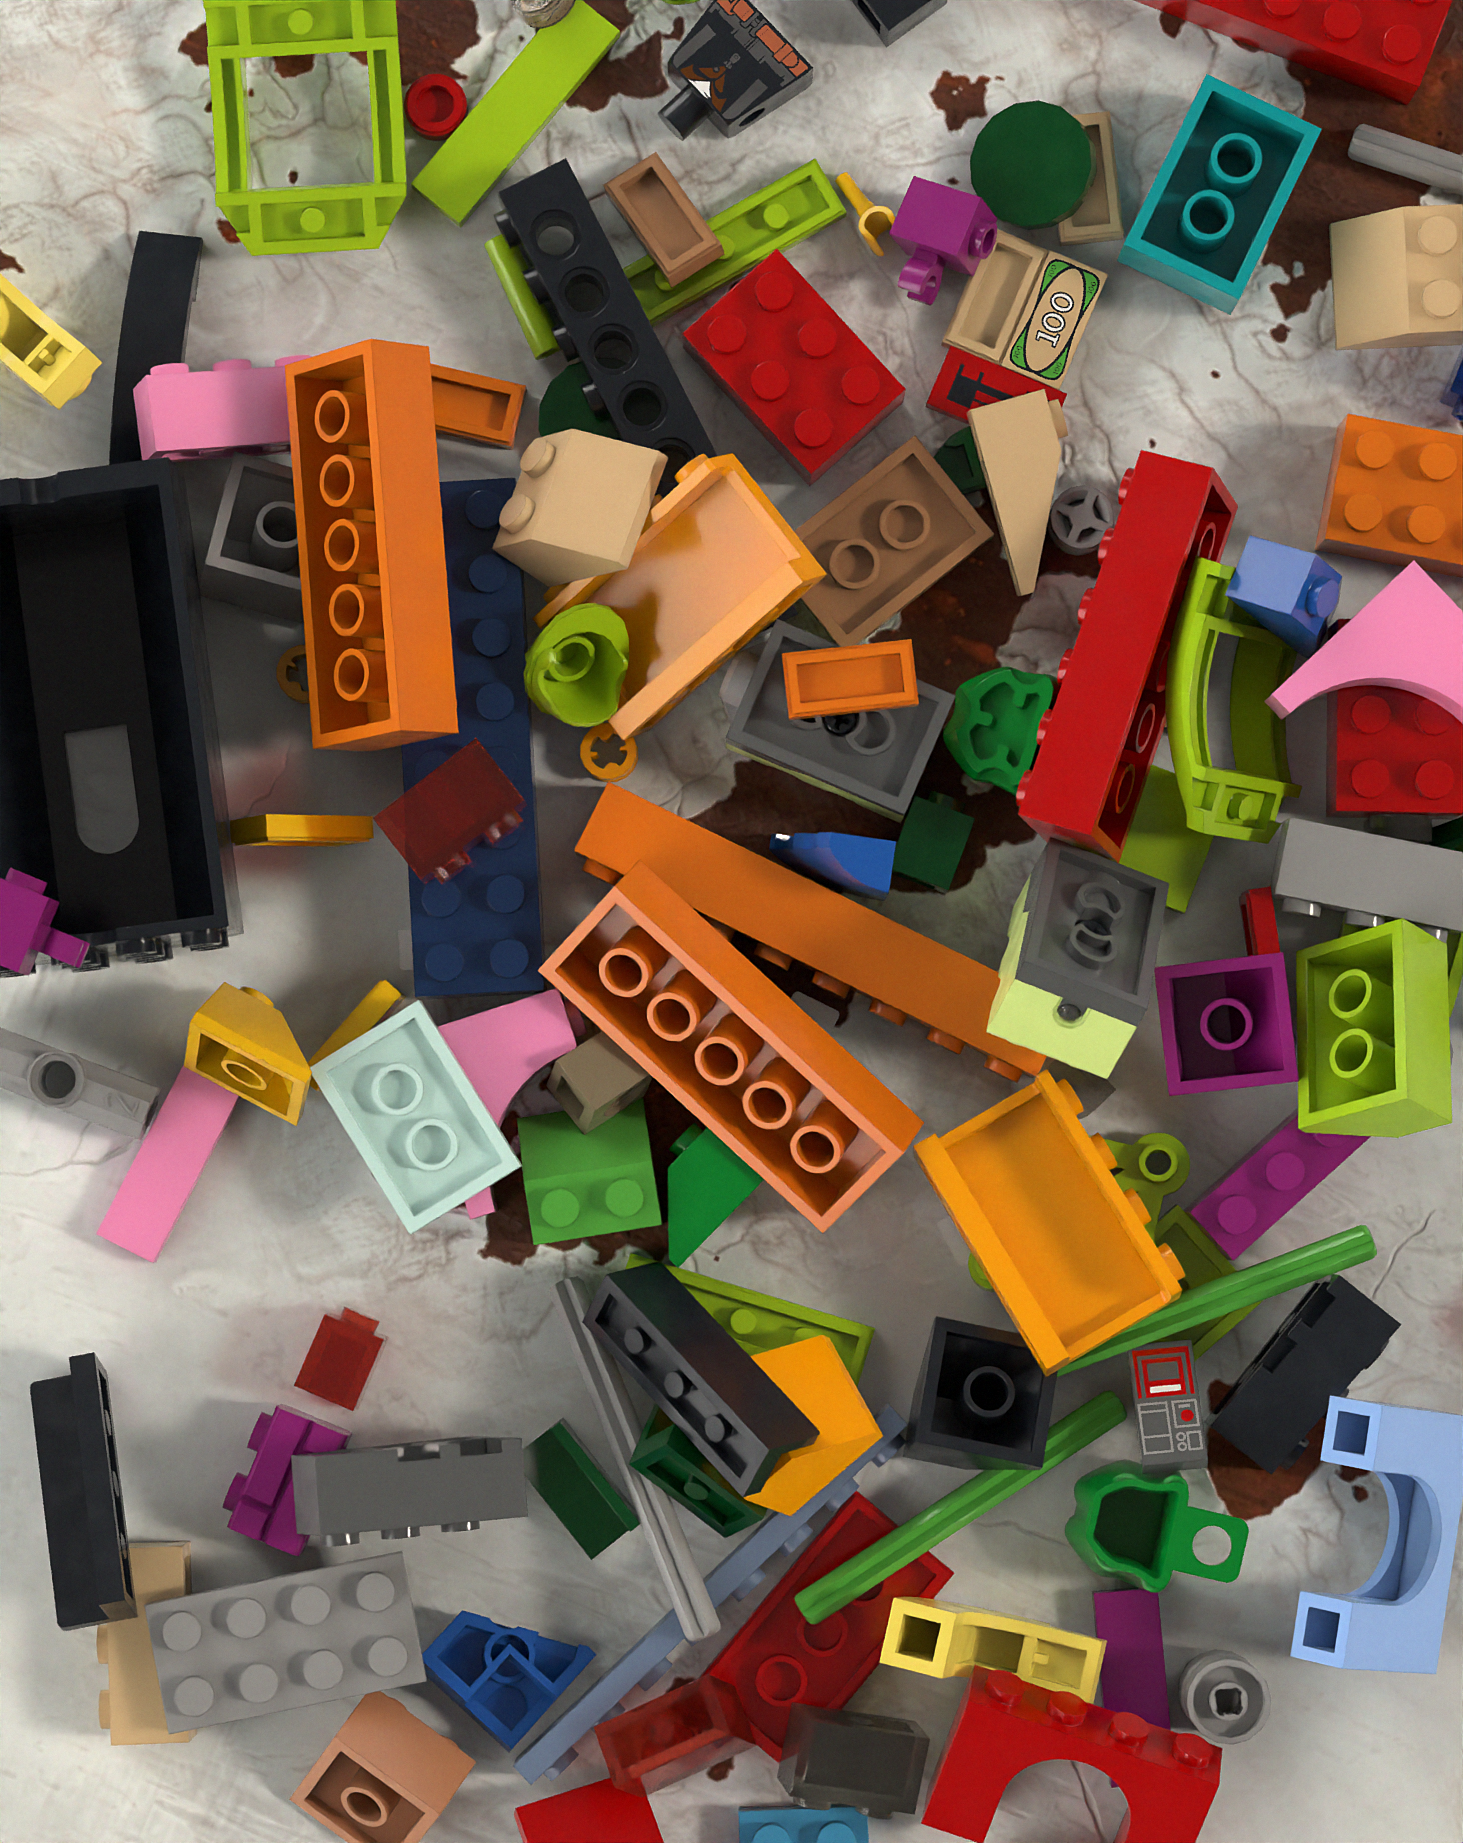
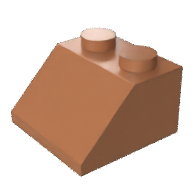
M381 1691L364 1695L289 1800L348 1843H419L441 1815L476 1761L461 1751L451 1739L438 1734L408 1712L406 1707L398 1700L388 1697Z

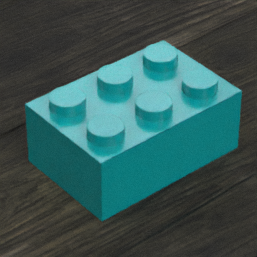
M1206 74L1123 244L1117 261L1231 315L1322 129Z

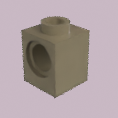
M601 1031L556 1060L546 1087L585 1135L644 1097L653 1077L605 1032Z

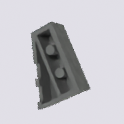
M464 1436L291 1455L297 1534L320 1536L321 1547L360 1543L359 1532L381 1530V1539H403L420 1536V1527L441 1525V1532H461L480 1529L479 1521L528 1517L522 1438Z

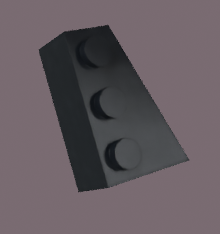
M1331 1274L1315 1280L1209 1414L1204 1423L1265 1472L1272 1475L1279 1466L1286 1471L1299 1459L1307 1448L1310 1440L1305 1435L1321 1417L1325 1420L1327 1419L1330 1396L1346 1398L1350 1391L1347 1387L1363 1369H1368L1377 1360L1388 1345L1390 1337L1402 1324L1342 1276Z

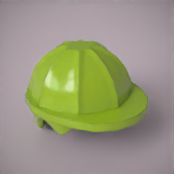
M597 603L575 605L556 615L548 626L544 627L543 631L526 652L525 660L527 664L523 673L525 692L541 712L555 716L571 726H583L584 728L597 726L603 723L604 720L610 719L611 715L617 712L621 685L625 680L628 669L629 637L625 622L610 607Z

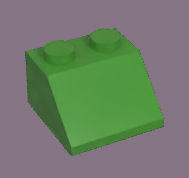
M643 1098L585 1135L566 1111L517 1118L523 1179L534 1245L663 1224Z

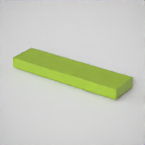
M573 0L564 16L552 24L542 26L412 181V189L461 228L621 37L620 30L583 0Z
M813 159L706 220L705 222L722 244L725 255L674 287H670L648 254L624 267L623 271L653 328L751 272L776 248L781 254L845 218L847 211L817 160Z
M630 1253L626 1269L659 1261ZM660 1262L665 1265L749 1356L824 1335L830 1338L856 1387H858L874 1335V1327Z

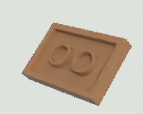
M914 435L794 531L827 573L800 600L835 644L841 647L858 645L994 537V533Z

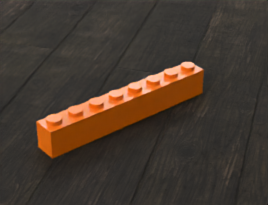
M607 783L574 849L577 856L586 860L581 869L583 872L615 886L619 878H623L641 860L728 942H731L735 933L758 944L753 953L755 956L788 971L792 961L815 972L811 980L812 984L843 999L846 998L851 989L873 1000L868 1011L900 1027H903L907 1017L930 1028L926 1039L948 1051L960 1055L964 1046H968L988 1056L984 1063V1068L1012 1082L1018 1083L1022 1073L1031 1078H1035L1039 1074L1047 1057L1046 1055L1012 1044L1003 1038L986 1032L992 1002L1000 986L999 972L613 783Z

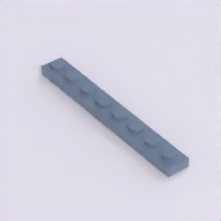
M889 1403L873 1416L883 1434L881 1439L792 1516L774 1511L703 1579L714 1610L730 1594L738 1602L745 1598L766 1577V1574L759 1567L776 1550H779L784 1557L792 1553L813 1532L806 1522L821 1507L825 1505L831 1512L838 1509L859 1488L858 1483L853 1477L867 1463L872 1461L880 1468L906 1443V1440L899 1433L908 1424ZM674 1607L516 1757L513 1767L530 1785L542 1774L550 1781L558 1777L579 1755L572 1746L589 1729L597 1736H600L625 1712L626 1709L619 1701L636 1684L644 1691H647L672 1667L673 1664L666 1656L683 1639L691 1647L699 1642L689 1641L685 1637Z

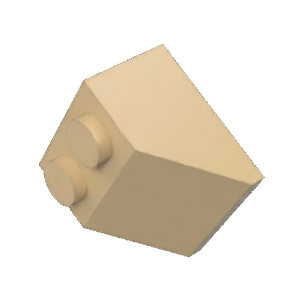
M1463 204L1406 206L1330 224L1329 236L1336 351L1463 344Z
M569 429L534 439L521 458L520 468L522 471L512 497L507 501L500 513L499 523L501 527L492 549L548 587L628 569L668 457L654 449L576 429Z

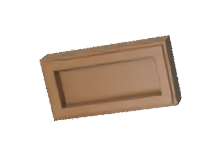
M657 152L603 185L607 197L671 288L725 255L722 244Z

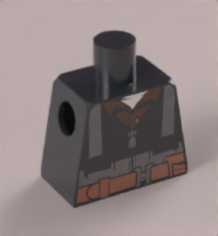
M713 0L667 62L668 76L681 91L658 112V116L667 128L682 141L707 118L729 139L806 90L812 84L813 67L749 0Z

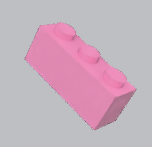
M295 355L275 360V367L252 368L251 361L247 359L217 362L213 364V371L189 372V366L185 363H170L152 367L150 369L151 375H146L133 389L142 460L169 457L172 462L233 458L234 451L253 457L291 454L285 365L312 356Z

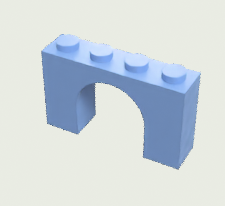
M1330 1396L1320 1461L1370 1470L1379 1477L1384 1486L1389 1506L1388 1536L1378 1566L1371 1577L1355 1591L1346 1594L1300 1591L1290 1656L1341 1669L1436 1674L1463 1499V1415L1422 1407Z

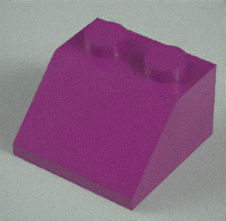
M1284 952L1155 967L1154 974L1169 1096L1299 1082Z

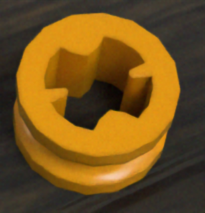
M297 645L288 649L280 657L276 667V678L280 688L291 700L301 704H310L309 691H304L299 682L289 681L290 669L296 671L299 669L294 663L302 658H306L305 645Z
M610 723L594 726L585 734L580 745V757L584 767L594 778L603 782H618L627 778L634 771L638 762V747L633 737L625 739L623 741L626 745L619 748L622 754H627L624 762L620 766L610 762L604 769L597 767L593 760L598 759L599 755L597 752H592L595 743L599 739L605 743H610L615 736L621 739Z

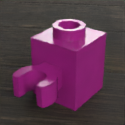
M913 176L889 232L890 236L906 255L912 256L903 267L897 284L899 288L908 291V299L931 306L938 294L944 267L974 277L980 260L986 259L990 255L997 238L996 222L998 219L981 197Z
M13 868L9 869L5 880L0 878V966L29 976L37 955L41 952L81 968L90 943L51 928L50 924L60 902L43 896L47 882Z

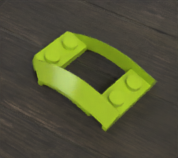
M203 0L208 37L207 52L214 133L216 207H219L236 230V235L252 256L379 249L407 196L404 115L396 0ZM367 51L374 182L252 189L245 58Z
M1195 556L1170 641L1165 683L1168 739L1178 787L1187 813V827L1204 834L1269 844L1282 824L1275 821L1280 806L1287 796L1299 798L1302 786L1292 783L1286 748V717L1281 720L1264 701L1292 675L1298 652L1225 596L1236 567ZM1219 632L1239 636L1230 688V730L1236 770L1212 766L1208 746V681Z

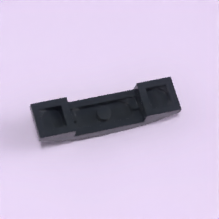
M139 231L128 280L119 339L112 405L109 465L142 461L133 394L134 387L146 375H151L150 369L152 367L185 362L192 302H196L203 246L202 237Z

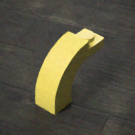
M0 273V362L47 403L60 410L68 400L74 399L84 392L91 382L92 374L102 362L86 346L43 313Z
M895 1597L892 1603L879 1663L941 1679L952 1676L970 1678L974 1665L993 1671L1005 1670L1017 1675L1023 1681L1055 1692H1071L1082 1698L1085 1702L1093 1704L1107 1640L1049 1626L1050 1623L985 1608L919 1597Z

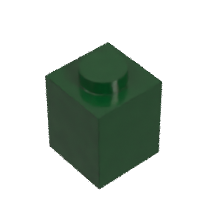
M930 791L927 800L915 796L895 847L892 875L946 894L975 821V818L963 814L966 804L934 791Z

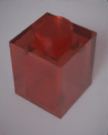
M344 1306L341 1316L332 1312L324 1314L294 1386L351 1411L358 1409L389 1339L388 1336L376 1332L380 1321Z

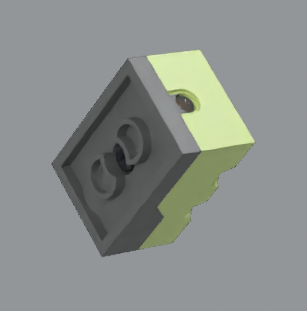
M777 619L767 641L735 653L720 687L719 696L731 724L725 737L726 748L764 765L775 767L797 777L801 781L822 790L838 794L864 808L901 823L956 695L916 679L918 706L789 720L782 653L841 646Z
M1050 836L1012 909L1007 936L1010 938L1009 944L1001 960L998 977L1001 979L1000 986L992 1002L986 1032L1003 1038L1012 1044L1026 1047L1067 1063L1071 1067L1108 1079L1148 1009L1169 883Z

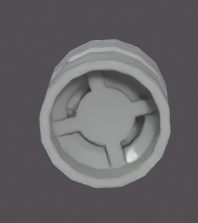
M1214 1649L1200 1653L1187 1663L1179 1678L1177 1695L1182 1711L1203 1736L1216 1743L1234 1745L1250 1740L1262 1730L1270 1715L1271 1695L1267 1682L1245 1658L1232 1651Z

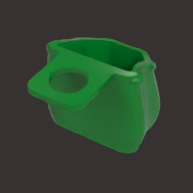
M1001 667L980 674L957 688L954 713L944 728L943 740L954 760L971 779L995 785L1016 796L1018 785L1024 772L1027 769L1033 770L1041 747L1037 743V731L1040 720L1047 709L1054 708L1061 688L1058 685L1057 678L1049 674L1027 673L1012 667Z
M1123 1459L1101 1466L1085 1474L1075 1483L1074 1498L1077 1505L1074 1515L1069 1518L1065 1525V1536L1078 1556L1099 1576L1119 1579L1141 1590L1158 1593L1165 1589L1171 1579L1173 1570L1225 1583L1233 1582L1239 1576L1249 1533L1248 1525L1238 1517L1187 1506L1189 1500L1188 1484L1179 1471L1142 1474L1140 1463ZM1204 1527H1220L1230 1538V1553L1219 1564H1204L1196 1558L1193 1552V1539L1197 1532Z

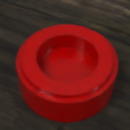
M428 74L417 79L407 90L404 99V111L410 127L417 135L431 141L447 140L468 116V104L462 87L454 79L443 74Z

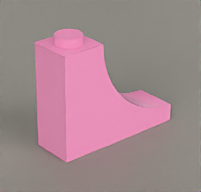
M1412 561L1264 701L1281 720L1302 704L1324 693L1353 686L1377 685L1403 689L1421 695L1443 707L1463 724V611L1415 561Z
M557 988L438 1026L439 1031L499 1128L512 1103L524 1087L536 1075L555 1063L556 1060L578 1047L576 1037L587 1034L580 1009L569 999L564 1001L562 993ZM493 1185L465 1201L470 1220L498 1211Z

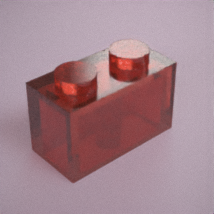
M475 738L379 812L373 819L424 884L436 877L442 885L455 877L472 862L467 852L487 837L494 845L523 823V819L518 812L524 809L527 803L479 740Z
M710 1674L594 1726L614 1788L642 1798L757 1746L736 1687Z

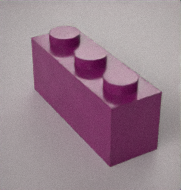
M1297 1107L1185 1208L1184 1212L1227 1260L1234 1261L1371 1136L1306 1133L1298 1129Z

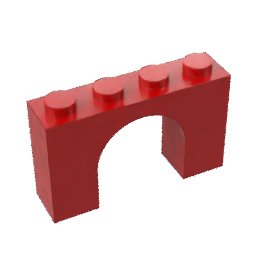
M974 1665L928 1785L921 1824L977 1843H984L1002 1794L1012 1778L1033 1764L1047 1760L1064 1759L1086 1763L1101 1770L1124 1793L1128 1802V1808L1113 1843H1195L1220 1784L1222 1748L1209 1744L1198 1735L1191 1733L1180 1734L1147 1723L1144 1719L1133 1713H1117L1085 1702L1082 1698L1071 1692H1055L1023 1681L1011 1672L1005 1670L993 1671Z

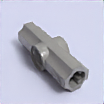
M0 1027V1088L35 1100L45 1107L59 1109L135 1139L142 1140L158 1105L160 1087ZM65 1062L71 1066L75 1073V1086L67 1096L57 1099L47 1089L46 1075L49 1069L56 1063Z

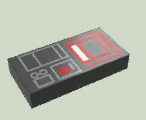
M1180 1340L1148 1343L1128 1350L1127 1362L1142 1474L1207 1468L1208 1456L1192 1341Z

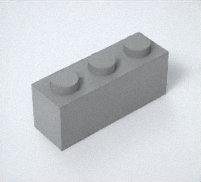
M1291 817L1282 822L1270 883L1272 898L1283 900L1281 911L1311 918H1320L1321 908L1346 913L1345 924L1363 929L1382 925L1385 921L1391 922L1404 918L1444 943L1447 941L1448 934L1458 935L1463 933V852Z

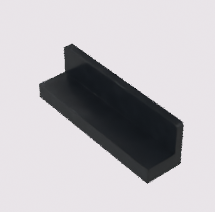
M653 1262L606 1274L582 1323L742 1497L761 1492L781 1454L815 1443L820 1434L816 1426L664 1264Z
M94 1352L69 1357L71 1375L36 1381L30 1385L57 1624L63 1631L138 1617L108 1375Z

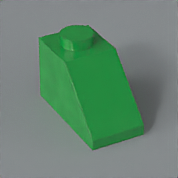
M695 1122L668 1149L677 1158L668 1167L669 1260L677 1268L764 1180L708 1127L703 1130Z

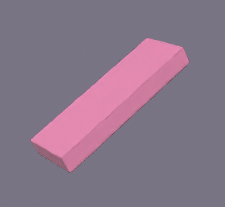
M183 1064L96 1234L152 1263H156L241 1097L185 1068Z

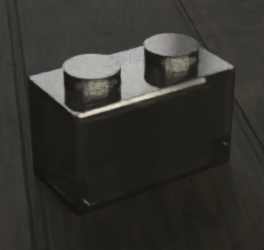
M792 1702L777 1779L788 1795L793 1797V1802L805 1808L829 1810L832 1803L855 1806V1810L858 1813L876 1819H891L894 1812L915 1815L930 1738L918 1723L913 1720Z

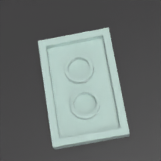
M420 1000L310 1067L313 1078L410 1235L522 1167L521 1162Z

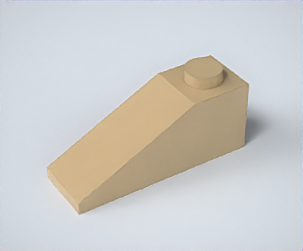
M1045 389L966 412L1017 596L1034 593L1061 456V447L1058 439L1068 436L1060 402L1058 399L1048 402Z

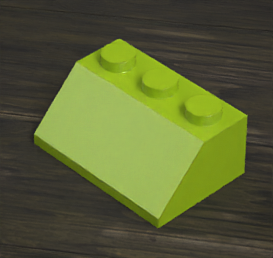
M1401 918L1296 951L1297 1063L1299 1075L1298 1129L1306 1133L1399 1138L1452 1123L1447 944Z

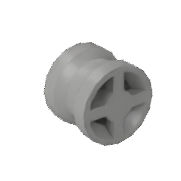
M1085 485L1071 487L1062 492L1052 505L1047 523L1049 536L1055 546L1067 554L1076 556L1090 554L1099 548L1105 531L1108 528H1112L1114 521L1113 508L1106 495L1098 489Z

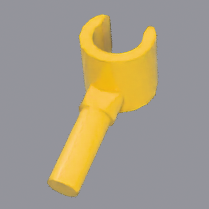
M847 172L840 174L836 178L835 183L857 210L856 213L860 217L858 226L860 233L873 253L877 256H884L885 254L876 240L882 232L891 230L896 218L888 207L875 206L869 201Z

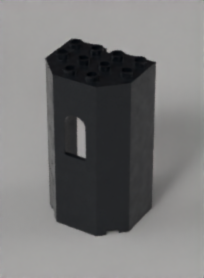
M169 457L61 471L55 475L43 478L22 479L16 477L0 480V878L5 880L9 869L13 868L47 882L43 896L60 902L50 927L90 943L81 968L39 952L30 975L36 974V965L45 964L61 966L62 969H71L72 973L110 968L109 957L112 956L126 957V961L135 960V964L168 961L174 959L172 948H190L191 952L223 949L229 947L228 937L244 934L233 844L230 837V821L186 481ZM127 725L139 819L138 830L132 842L124 849L109 854L98 853L85 845L78 832L66 733ZM0 966V978L26 976Z

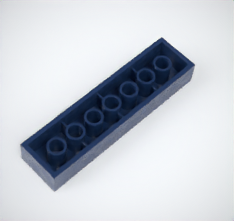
M516 478L439 482L459 733L401 745L415 997L419 1000L543 993L547 991V979L537 971L545 962L532 711L531 698L525 692L523 674L527 664L525 654L528 651L524 570L492 549L501 527L499 523L500 513L504 505L512 497L517 481Z

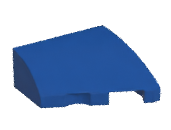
M819 832L818 834L795 833L794 837L776 833L771 834L769 851L799 873L821 884L859 897L885 901L889 894L896 841L833 832Z
M462 1610L422 1654L426 1676L504 1749L510 1752L597 1654L585 1645L579 1644L576 1647L538 1636L539 1632L519 1626L510 1628L493 1623L488 1617Z

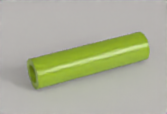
M502 234L488 240L484 247L535 360L544 359L559 352L560 348L551 331V328L555 325L545 303L538 306L522 274V271L528 269V265L519 245L509 249Z

